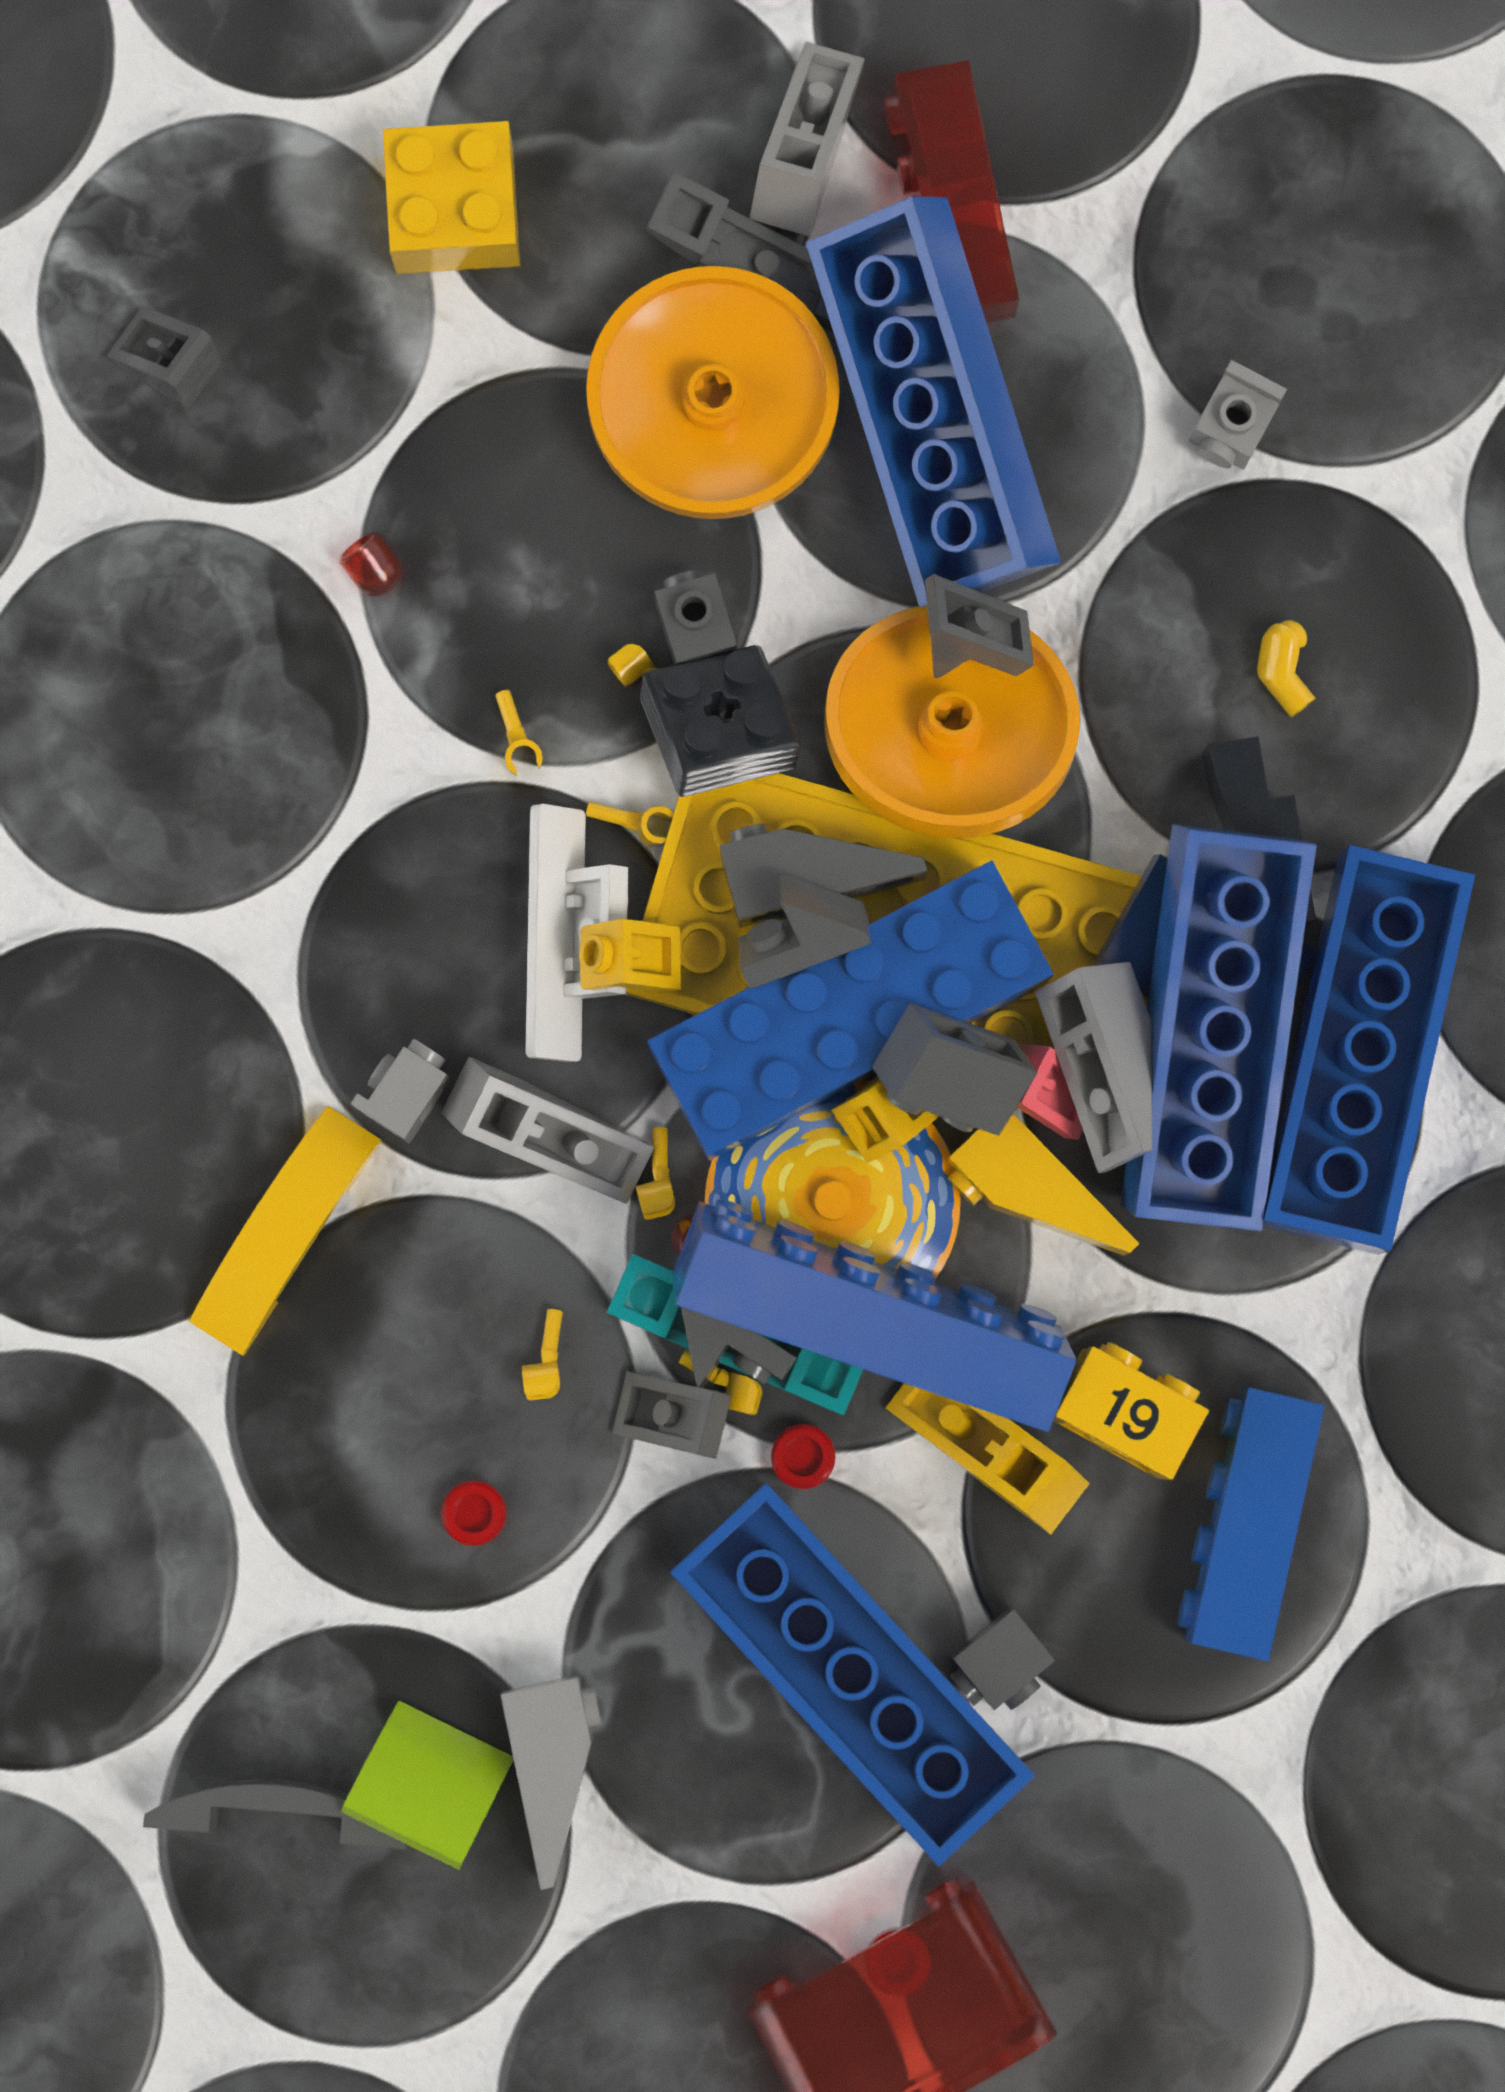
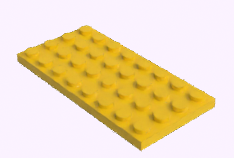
M777 773L686 797L679 796L643 921L680 926L681 990L655 992L626 988V994L624 995L697 1015L749 987L740 969L738 937L747 934L759 923L739 928L720 857V845L731 842L729 833L751 825L766 824L768 832L787 829L924 858L927 868L924 880L854 898L863 902L868 912L869 924L993 860L1054 973L1049 982L1044 986L1077 968L1093 966L1092 964L1141 876L995 834L971 838H944L920 834L887 821L864 805L854 794ZM787 916L779 917L776 919L782 921L784 919H787ZM1044 986L971 1023L1013 1038L1016 1043L1050 1046L1055 1050L1035 991ZM1142 995L1147 1008L1148 997Z

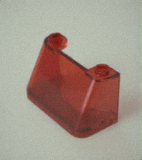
M955 1878L936 1887L923 1897L928 1907L920 1912L918 1919L809 1981L800 1980L791 1984L787 1975H783L763 1985L752 1994L756 2003L747 2008V2014L787 2092H966L1031 2055L1057 2036L1058 2032L974 1880L962 1886L958 1878Z

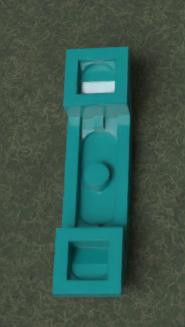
M632 1254L607 1310V1314L689 1349L682 1309L676 1305L673 1271ZM762 1335L797 1358L794 1367L785 1381L771 1374L766 1383L844 1416L864 1369ZM730 1346L720 1363L751 1376L733 1364L739 1352Z

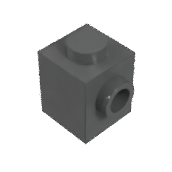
M698 570L682 572L667 578L663 582L665 588L654 591L655 605L674 665L737 649L736 638L715 573L701 577Z
M1009 1607L950 1655L959 1667L950 1677L973 1706L985 1699L993 1710H996L1003 1703L1010 1710H1013L1041 1687L1035 1677L1055 1660L1017 1612Z

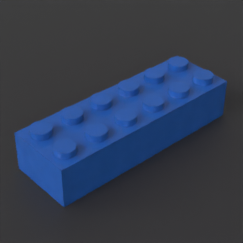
M911 196L805 242L919 607L927 606L925 579L933 574L973 590L983 592L1061 563L948 198Z
M1172 824L1147 1005L1152 1026V1150L1126 1162L1120 1205L1134 1217L1262 1231L1316 844L1292 838Z
M1349 845L1338 856L1317 946L1318 952L1314 959L1277 1122L1263 1227L1377 1255L1392 1250L1475 874Z
M993 860L869 924L871 944L753 989L748 987L647 1040L649 1050L708 1162L876 1074L872 1066L910 1003L971 1024L1049 982L1054 973Z
M718 1199L715 1206L698 1202L673 1270L677 1306L1049 1432L1077 1361L1062 1327L1056 1324L1057 1317L1028 1304H1021L1019 1311L996 1304L997 1297L993 1293L971 1284L961 1283L959 1289L955 1290L935 1283V1274L914 1264L901 1262L897 1270L874 1262L876 1255L873 1252L853 1243L841 1241L838 1247L834 1248L813 1241L815 1234L812 1231L792 1222L780 1220L776 1227L752 1220L753 1212L731 1201Z
M767 1483L763 1484L671 1570L670 1573L938 1866L943 1864L1035 1777L1033 1772Z

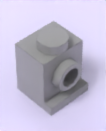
M1231 360L1195 426L1189 441L1199 446L1198 453L1207 461L1222 468L1228 469L1235 465L1244 470L1287 389ZM1231 408L1247 416L1248 421L1242 425L1233 424L1227 418L1226 410Z
M413 1039L408 1048L403 1047L396 1058L388 1053L380 1061L367 1084L374 1089L370 1098L367 1100L357 1093L350 1104L356 1110L410 1144L451 1082L448 1075L439 1070L445 1059Z

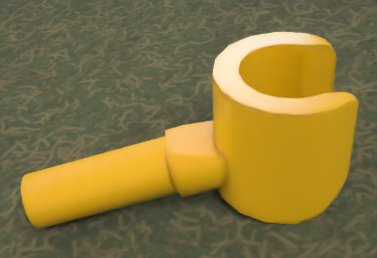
M635 644L625 645L610 656L607 661L610 669L625 687L641 677L644 672L657 669L644 649Z
M510 690L496 693L495 697L506 727V736L510 745L505 754L506 766L511 773L518 776L511 757L515 749L526 746L531 748L536 754V762L540 769L543 761L542 751L536 743L527 739Z
M592 801L589 802L586 810V816L625 826L626 829L636 831L642 843L649 847L662 846L667 838L655 837L648 831V818L657 816L663 820L672 821L674 815L665 806L651 807L646 812L639 813Z
M666 1127L652 1128V1145L655 1147L652 1152V1172L655 1181L635 1186L645 1220L669 1215L675 1208V1197L669 1178L668 1128Z
M547 1309L541 1347L542 1363L522 1365L524 1393L529 1401L552 1398L560 1390L557 1348L563 1315L561 1310Z
M686 1349L679 1363L694 1371L690 1351ZM716 1367L709 1381L727 1387L725 1394L731 1395L728 1409L756 1415L762 1396L761 1385L756 1380L747 1376L731 1373L724 1368Z

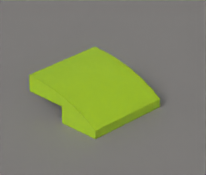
M398 1701L344 1802L341 1812L460 1870L514 1758L481 1740Z

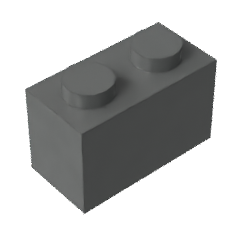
M912 1003L908 1005L872 1066L888 1090L886 1097L899 1109L913 1115H918L923 1110L940 1116L945 1122L961 1131L971 1132L973 1128H977L998 1136L1038 1073L1013 1038Z

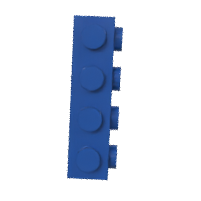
M1250 1387L1240 1388L1238 1399H1227L1220 1426V1435L1229 1437L1224 1463L1213 1462L1206 1489V1499L1215 1501L1210 1526L1200 1524L1192 1552V1562L1201 1564L1196 1590L1185 1589L1178 1615V1626L1187 1628L1184 1641L1269 1662L1325 1405Z

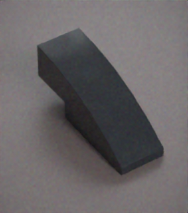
M1259 736L1208 744L1201 754L1209 792L1223 829L1226 831L1302 840L1295 795L1269 798ZM1311 888L1305 929L1316 920Z

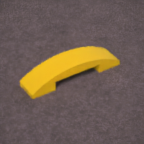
M327 1106L293 1151L256 1206L213 1276L189 1322L240 1355L245 1356L277 1306V1298L343 1195L350 1192L382 1140Z

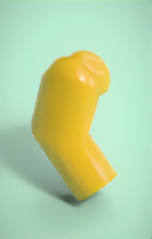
M1285 620L1282 623L1270 626L1262 637L1257 673L1262 683L1292 718L1316 698L1295 673L1300 648L1304 647L1307 643L1306 631L1298 622Z

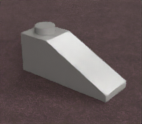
M805 41L759 166L750 213L751 220L810 236L825 194L865 58Z
M1123 962L1080 967L1035 991L1098 1173L1108 1172L1151 1151L1152 1026L1131 963Z
M470 1056L441 1112L461 1134L627 1204L655 1148L650 1143L525 1080Z
M580 1674L504 1690L501 1693L541 1890L554 1887L557 1880L593 1741L591 1727L602 1725L595 1686L583 1688Z

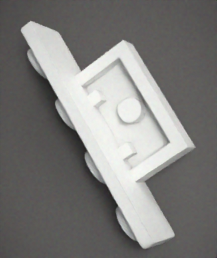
M537 804L530 808L526 1055L528 1058L577 1062L580 1061L582 1052V999L626 994V988L620 987L595 991L581 988L579 962L580 931L586 925L627 919L628 867L608 864L585 868L586 816L584 811L549 804Z

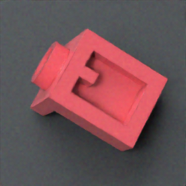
M1017 1043L1038 1073L1016 1108L1022 1110L1063 1138L1078 1140L1083 1128L1056 1051L1050 1046Z

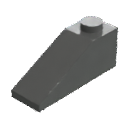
M756 824L729 833L731 842L720 845V857L739 928L786 916L780 901L778 877L780 874H787L845 896L857 898L922 881L927 873L925 860L921 857L787 829L768 832L766 824Z

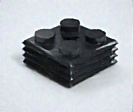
M752 645L643 673L639 698L675 790L680 797L796 768L801 742L765 654L759 645ZM720 718H723L729 721L730 723H722Z

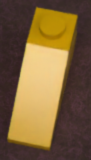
M1014 1114L1011 1115L999 1136L978 1129L947 1159L956 1169L947 1179L960 1192V1195L973 1206L981 1199L993 1210L1123 1256L1131 1253L1139 1245L1136 1239Z
M906 1383L901 1386L885 1407L890 1413L1050 1535L1090 1484L1066 1460L1008 1418Z

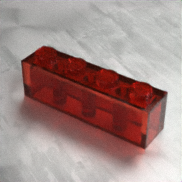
M969 60L897 73L894 78L892 97L884 98V108L890 135L901 134L905 156L896 158L901 191L903 195L913 193V196L948 198L986 323L1015 318L1020 299Z

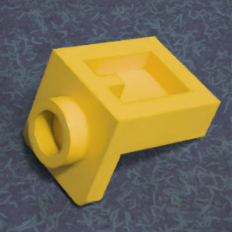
M617 919L583 926L580 931L579 949L581 988L593 991L612 987L655 992L681 990L680 926L629 919Z

